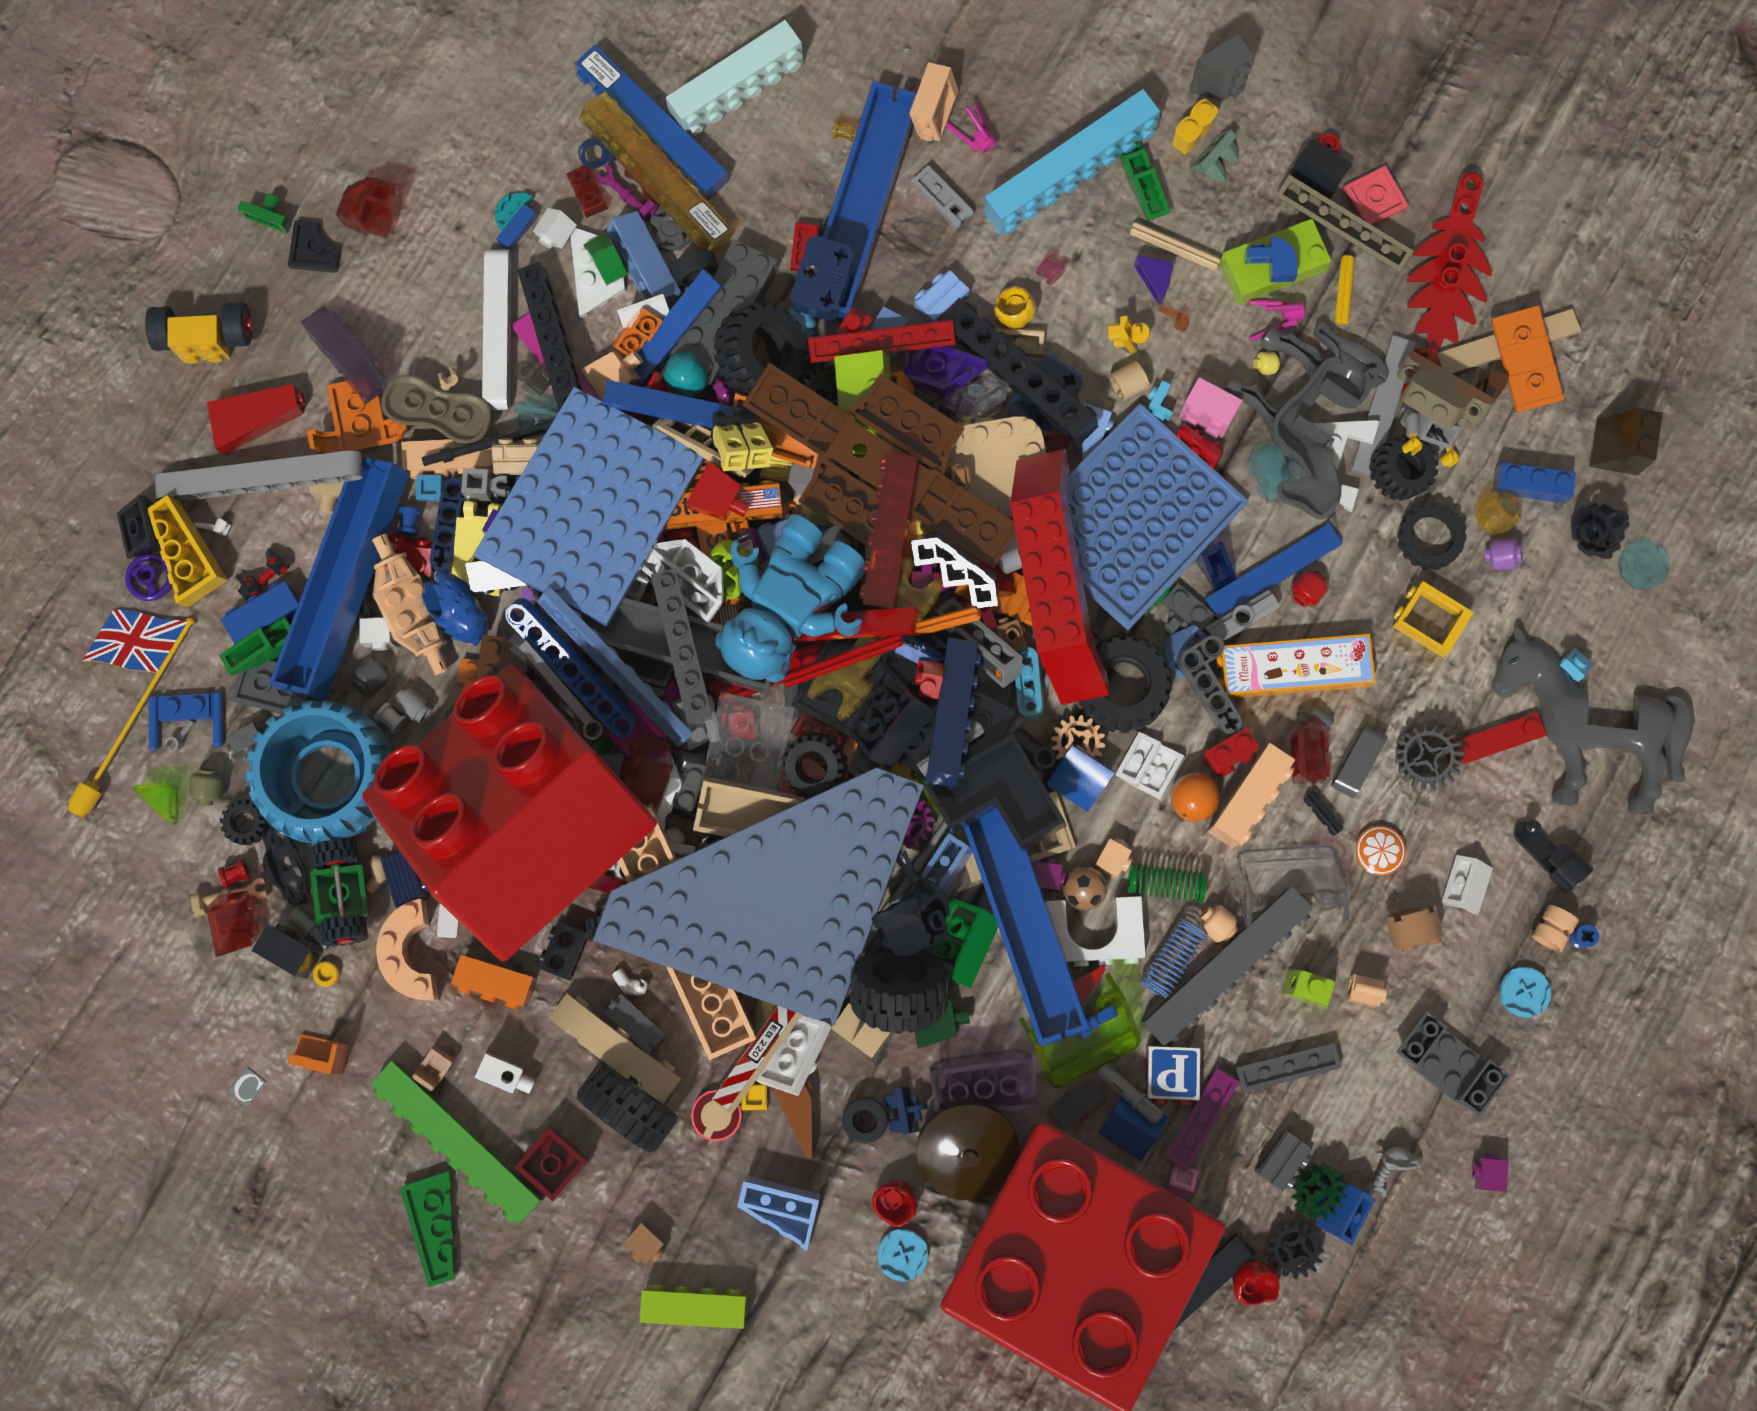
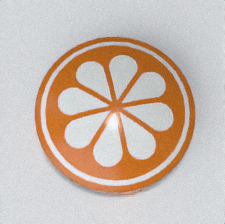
M1386 826L1368 828L1359 836L1356 842V861L1364 870L1373 875L1385 876L1392 874L1401 867L1405 860V843L1402 837L1392 828Z

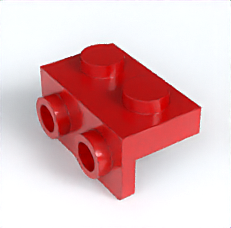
M399 533L388 537L395 554L406 552V559L419 576L431 577L433 575V567L430 564L433 541L430 538H407L405 534Z

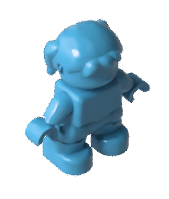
M792 514L783 526L781 535L774 544L768 568L762 578L757 565H755L759 559V547L753 548L750 556L743 557L738 554L740 551L738 540L733 541L731 545V560L739 568L740 589L751 600L752 608L744 609L735 618L728 620L722 631L717 633L715 644L726 664L751 680L766 679L775 683L785 678L791 663L792 653L796 649V644L792 642L791 635L796 638L802 634L818 637L834 632V628H836L840 634L852 636L859 632L862 626V619L857 618L852 623H846L842 620V617L847 614L846 603L841 605L833 616L831 613L821 612L840 601L842 594L844 596L852 591L864 574V559L850 546L834 541L824 555L823 562L818 567L808 562L809 556L814 553L822 542V533L813 523L802 516Z

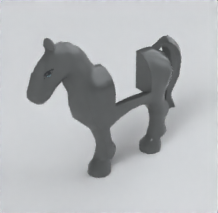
M1323 322L1318 324L1314 330V336L1334 354V357L1329 359L1323 358L1317 348L1302 342L1294 334H1284L1280 329L1273 326L1260 343V347L1266 351L1276 350L1295 358L1306 370L1309 377L1308 383L1280 408L1274 407L1256 384H1244L1236 376L1232 378L1224 391L1238 397L1245 404L1256 409L1266 424L1273 442L1286 457L1296 462L1306 473L1307 476L1303 478L1280 482L1276 488L1279 500L1284 504L1297 507L1316 519H1328L1336 527L1337 515L1335 508L1340 503L1342 481L1329 452L1335 439L1303 417L1320 394L1341 407L1349 409L1358 407L1366 399L1370 389L1386 382L1388 379L1387 369L1381 358L1358 343L1335 335L1327 324Z
M1519 627L1515 628V641L1507 647L1503 654L1499 669L1492 681V688L1499 697L1507 698L1512 697L1523 686L1531 683L1534 685L1540 701V719L1547 734L1546 737L1558 747L1566 766L1564 784L1554 792L1552 803L1570 806L1578 805V791L1587 784V775L1581 760V750L1621 748L1637 755L1643 768L1642 784L1637 796L1629 801L1628 812L1646 815L1654 814V801L1662 795L1660 784L1666 768L1670 781L1679 783L1685 780L1682 761L1695 723L1694 710L1690 702L1680 693H1670L1658 698L1648 695H1634L1631 729L1587 724L1589 711L1587 689L1578 687L1573 683L1566 670L1560 666L1561 661L1552 651L1540 643L1528 641L1523 631Z

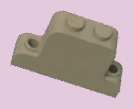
M1413 350L1407 354L1397 372L1398 378L1408 384L1401 396V400L1406 405L1446 428H1452L1460 418H1465L1475 424H1482L1496 402V399Z

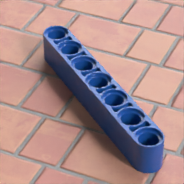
M524 598L515 600L506 610L505 615L508 623L531 645L537 654L616 737H628L637 724L635 713L529 600ZM514 608H521L525 613V617L516 615ZM533 626L541 629V636L534 634L532 631ZM549 645L558 647L560 654L552 653ZM567 664L576 666L577 672H570ZM584 683H591L595 691L587 690ZM601 701L609 702L612 705V709H605ZM618 720H626L629 723V727H622Z

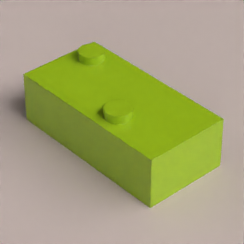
M1313 219L1223 252L1219 264L1237 305L1322 274L1327 271L1332 261ZM1271 237L1286 241L1292 246L1297 257V277L1295 281L1270 282L1269 263L1245 264L1244 254L1246 249L1254 244H1264L1265 247H1268Z
M883 350L834 356L838 407L844 411H847L868 393L879 374L891 380L890 357ZM855 419L856 423L897 449L895 444ZM861 443L856 444L852 450L853 455L857 458L864 457L867 454V447Z

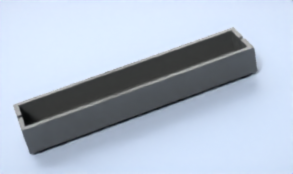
M534 589L533 597L535 601L531 600L530 602L539 610V612L554 626V628L563 637L572 639L547 614V612L540 605L537 604L536 601L540 598V596L543 593ZM624 598L608 626L578 612L583 621L599 633L600 639L616 652L673 666L659 607ZM687 615L702 676L764 694L769 693L772 682L766 679L751 680L729 667L724 661L720 650L715 644L716 635L722 631L724 625L707 622ZM533 626V627H532V628H534V629L541 630L539 627H536V626Z

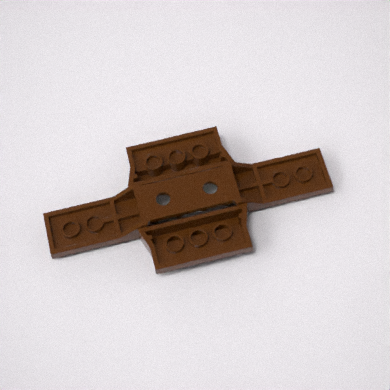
M769 363L742 404L759 417L818 454L812 479L798 501L879 554L881 549L887 550L893 541L886 539L885 547H881L885 523H888L887 531L900 533L918 519L936 532L942 533L956 545L993 569L1016 536L1013 520L945 476L951 450L965 428L882 374H879L868 393L847 411H844ZM855 419L864 424L865 426H867L868 428H870L871 430H873L874 432L878 433L891 443L895 444L911 456L915 457L928 467L932 468L933 470H928L927 468H925L912 458L908 457L892 445L888 444L875 434L871 433L870 431L856 423ZM858 443L864 444L867 447V454L862 458L855 457L852 452L853 447ZM834 459L892 498H901L907 508V511L904 510L901 520L897 524L890 523L887 516L890 500L828 460ZM894 467L910 469L909 482L903 485L908 486L906 495L890 493L891 484L898 485L895 482V476H893ZM893 506L891 508V513L893 515H898L900 513V508L898 506Z

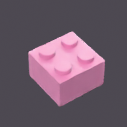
M1199 377L1185 401L1179 417L1183 418V421L1192 427L1198 426L1204 429L1208 436L1222 439L1243 400Z

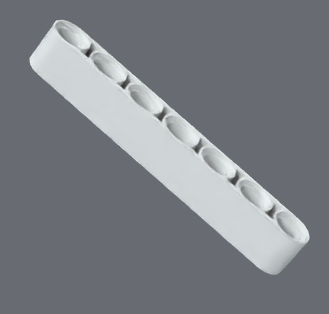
M510 249L485 250L482 399L489 405L490 410L510 409L512 278Z

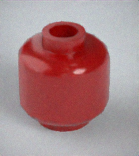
M1311 571L1302 572L1291 585L1292 598L1302 607L1316 606L1328 592V587L1325 583L1327 581L1326 577L1319 571L1314 573Z

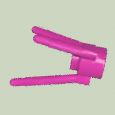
M975 103L974 107L983 127L969 106L966 107L967 113L978 129L973 135L974 141L948 122L946 127L969 144L975 152L980 149L982 153H986L998 141L995 139L996 136L991 131L979 104Z
M1249 300V304L1263 305L1265 310H1281L1282 319H1287V322L1275 326L1280 330L1289 326H1297V320L1304 319L1305 311L1302 300ZM1271 328L1251 336L1250 340L1253 341L1266 336Z

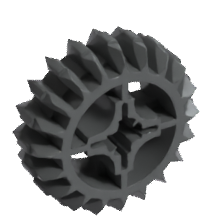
M1423 724L1424 732L1421 733L1417 726L1413 727L1416 733L1413 737L1409 732H1406L1405 736L1409 741L1399 740V744L1405 747L1404 750H1395L1396 754L1403 756V758L1395 759L1396 764H1404V766L1398 769L1399 774L1408 772L1403 780L1407 782L1414 778L1411 784L1413 788H1416L1419 782H1421L1422 791H1426L1427 784H1430L1432 791H1436L1435 783H1440L1442 789L1446 788V784L1443 781L1446 778L1450 783H1454L1455 780L1450 776L1451 773L1461 774L1460 770L1456 769L1455 766H1464V761L1457 760V757L1465 755L1464 751L1455 750L1462 746L1460 741L1452 743L1456 735L1452 733L1446 737L1448 732L1446 727L1438 733L1437 724L1433 725L1432 731H1429L1427 724ZM1425 738L1439 739L1446 746L1431 748L1428 746ZM1418 742L1421 752L1418 757L1414 758V761L1409 762L1410 751ZM1424 747L1432 755L1436 754L1435 761L1433 762L1435 769L1427 760L1423 761V757H1426ZM1451 753L1450 763L1447 769L1441 773L1439 761L1446 754ZM1428 767L1435 777L1420 776L1413 769Z

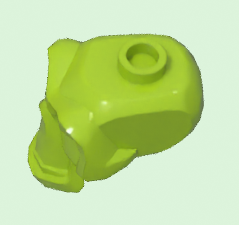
M725 539L718 542L712 548L709 558L723 568L724 597L733 600L737 599L741 593L739 568L731 560V545L733 541ZM740 546L738 554L743 557L750 556V553Z

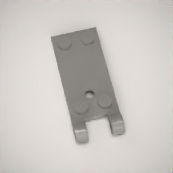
M517 634L508 639L512 645L510 651L524 664L528 663L559 699L560 702L557 705L566 715H569L571 725L587 739L595 740L599 738L603 730L600 722L590 716L531 645ZM577 719L581 721L580 729L576 726ZM593 722L596 723V732L592 735H587L586 733L593 727Z

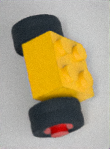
M243 302L224 304L221 310V320L217 315L175 317L174 311L169 306L150 307L146 312L145 333L151 349L154 351L172 350L185 363L194 364L198 363V360L221 362L222 359H230V347L249 346L252 340L253 320L247 304Z

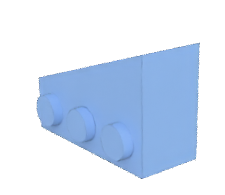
M747 1175L743 1181L737 1207L762 1223L773 1227L781 1235L790 1238L807 1251L821 1194Z

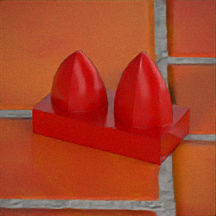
M1186 424L1180 428L1176 435L1212 469L1216 468L1224 454L1222 441L1209 442L1202 437L1200 429L1190 428Z

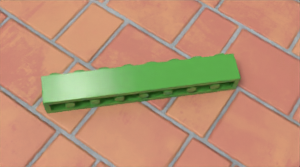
M391 1061L370 1083L375 1088L373 1093L381 1101H389L393 1105L391 1110L399 1118H407L412 1123L409 1127L417 1135L422 1136L424 1134L430 1140L428 1145L435 1152L440 1154L442 1151L449 1158L447 1163L454 1170L459 1171L461 1169L467 1175L465 1180L472 1187L477 1189L479 1186L486 1193L484 1198L493 1206L498 1204L504 1210L502 1214L512 1224L515 1222L518 1224L523 1223L544 1200L427 1089L420 1087L416 1080L412 1078V1075L397 1061Z

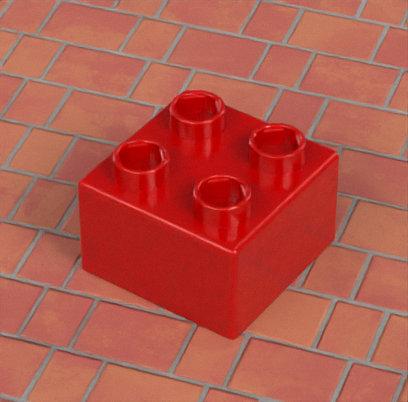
M514 663L508 664L497 675H486L467 685L456 699L453 713L417 745H405L390 753L377 768L373 783L362 793V799L430 894L500 961H506L657 825V820L519 666Z
M1039 1122L1032 1131L941 1300L940 1308L944 1313L1113 1411H1132L1222 1239L1226 1225L1222 1220L1047 1122Z

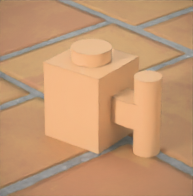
M1356 974L1350 975L1345 1000L1371 1007H1379L1381 1003L1385 1002L1387 988H1384L1385 981Z

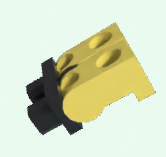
M746 409L737 410L734 416H726L723 411L713 413L710 437L714 441L715 447L718 448L722 459L721 466L723 471L745 469V466L748 469L769 467L773 447L761 424L758 422V416L756 414H749Z

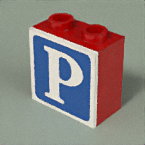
M1146 1047L1145 1094L1147 1098L1151 1099L1153 1104H1167V1099H1176L1177 1105H1192V1100H1200V1048Z

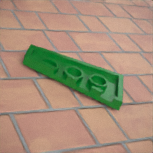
M447 1171L400 1187L428 1288L455 1279L451 1171Z

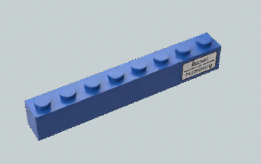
M593 45L574 63L577 70V78L584 85L588 83L593 88L592 92L599 100L602 101L604 99L609 103L608 107L617 117L621 115L626 120L625 124L632 132H639L642 135L641 139L649 148L654 147L659 152L658 156L664 163L668 164L670 162L675 167L674 171L682 180L687 179L692 184L691 188L697 195H704L709 200L729 181L727 171L596 45Z

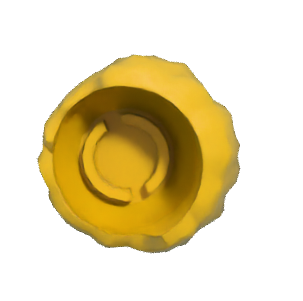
M1018 286L1003 290L996 298L994 306L995 316L1001 325L1006 326L1008 329H1021L1025 327L1027 323L1033 321L1037 310V305L1032 295L1025 288Z

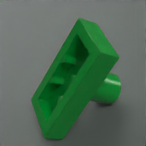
M267 193L261 207L241 200L237 208L244 218L288 234L291 227L285 216L275 213L280 199L275 195Z

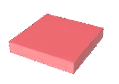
M1386 165L1345 185L1342 189L1357 216L1372 226L1409 207Z

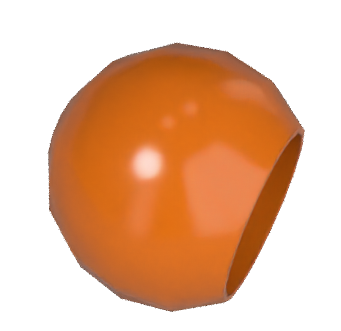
M1190 773L1183 775L1172 787L1170 793L1171 805L1173 810L1184 820L1200 822L1209 819L1219 807V788L1211 778L1204 774Z

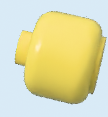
M1261 351L1256 355L1253 366L1255 369H1258L1260 375H1271L1277 373L1280 360L1273 351Z

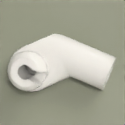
M623 968L612 974L624 994L640 996L648 988V984L644 979H629Z

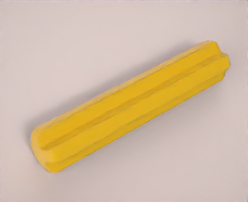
M1343 255L1341 258L1335 324L1347 325L1349 322L1355 258L1351 255Z

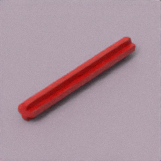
M900 635L881 638L786 673L783 683L785 687L789 688L902 647L903 641Z

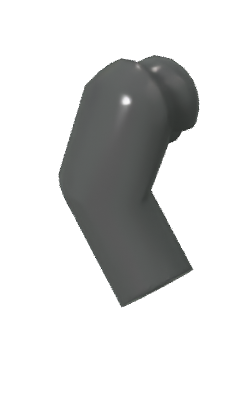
M1311 707L1298 711L1296 723L1299 726L1305 727L1309 722L1317 721L1328 729L1334 723V718L1318 707Z

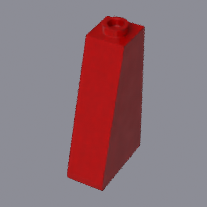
M294 384L207 402L215 449L222 455L227 454L302 415V406L305 405L303 392L299 391Z

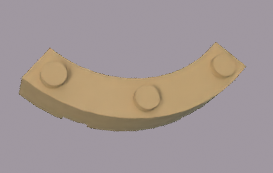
M566 993L548 1018L567 1034L576 1038L577 1042L627 1079L629 1078L643 1091L664 1103L681 1080L674 1073L676 1068L665 1059L659 1062L629 1040L631 1035L618 1026L615 1030L588 1009L590 1003L579 995L573 998Z

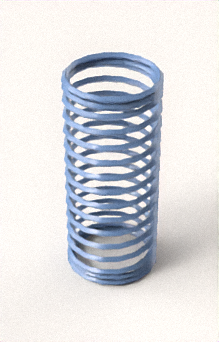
M1185 919L1178 921L1179 924L1176 925L1178 929H1173L1174 933L1170 934L1171 938L1167 939L1168 943H1164L1166 948H1161L1163 953H1158L1159 957L1155 958L1156 962H1152L1153 967H1149L1151 972H1146L1148 977L1144 976L1140 981L1142 985L1164 999L1170 997L1166 991L1172 993V990L1157 982L1150 975L1159 978L1172 988H1175V986L1160 977L1153 970L1163 974L1175 983H1178V981L1160 970L1156 965L1164 968L1177 978H1181V976L1164 966L1160 961L1167 963L1182 974H1184V971L1168 962L1161 955L1171 959L1184 969H1188L1186 965L1171 957L1164 950L1174 954L1187 964H1191L1189 960L1172 951L1168 946L1175 948L1190 959H1194L1193 956L1176 947L1171 941L1179 944L1192 954H1197L1193 949L1179 942L1174 936L1182 939L1193 948L1200 949L1176 931L1183 933L1197 944L1203 945L1200 940L1186 933L1179 926L1202 940H1206V937H1208L1203 930Z

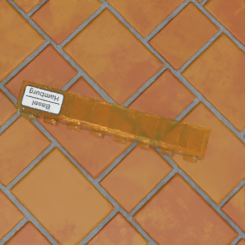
M603 92L584 105L579 119L701 250L707 249L715 253L729 243L734 233L729 222L718 214L714 206L705 200L698 189L691 185L682 172L651 142L649 136L638 128L633 119L624 113L614 99L606 92Z

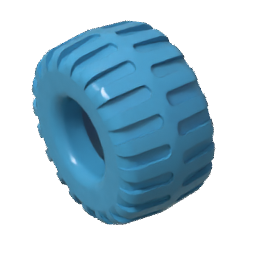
M308 700L303 701L300 706L290 705L282 709L283 714L279 717L274 715L265 722L268 725L263 733L258 731L253 739L256 743L253 752L248 751L246 762L250 764V771L245 772L246 783L251 788L249 792L250 798L266 821L285 836L312 844L322 841L328 842L329 840L351 839L352 836L356 834L361 835L369 830L368 826L373 821L378 820L363 801L362 793L373 783L375 772L380 763L392 753L388 741L379 727L359 710L348 705L325 700L323 702ZM333 747L342 749L354 763L355 779L352 788L345 797L335 803L319 804L311 801L305 796L300 786L299 775L302 764L310 754L321 748Z

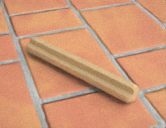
M1137 221L1133 223L1130 229L1131 235L1211 270H1216L1220 263V257Z

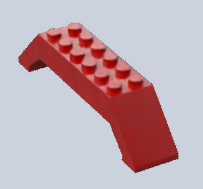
M1065 449L1016 460L1010 501L1037 652L1061 705L1111 695L1107 672L1103 667L1093 640L1067 499L1068 474H1070Z

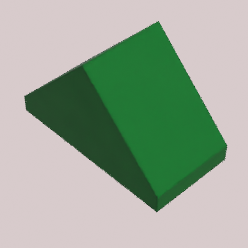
M605 234L583 244L606 286L628 275L613 244Z

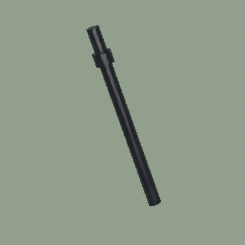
M554 420L452 449L450 447L442 448L440 452L421 457L424 466L442 461L448 463L454 461L453 458L492 448V445L498 443V439L513 438V441L546 433Z

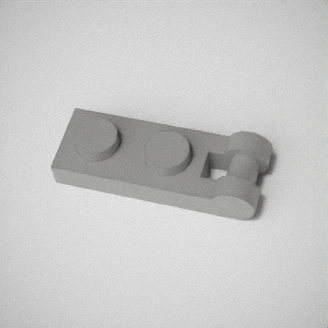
M929 165L911 180V185L947 220L954 230H957L962 225L961 222L964 219H969L974 215L973 210ZM955 206L959 209L956 215L951 212Z

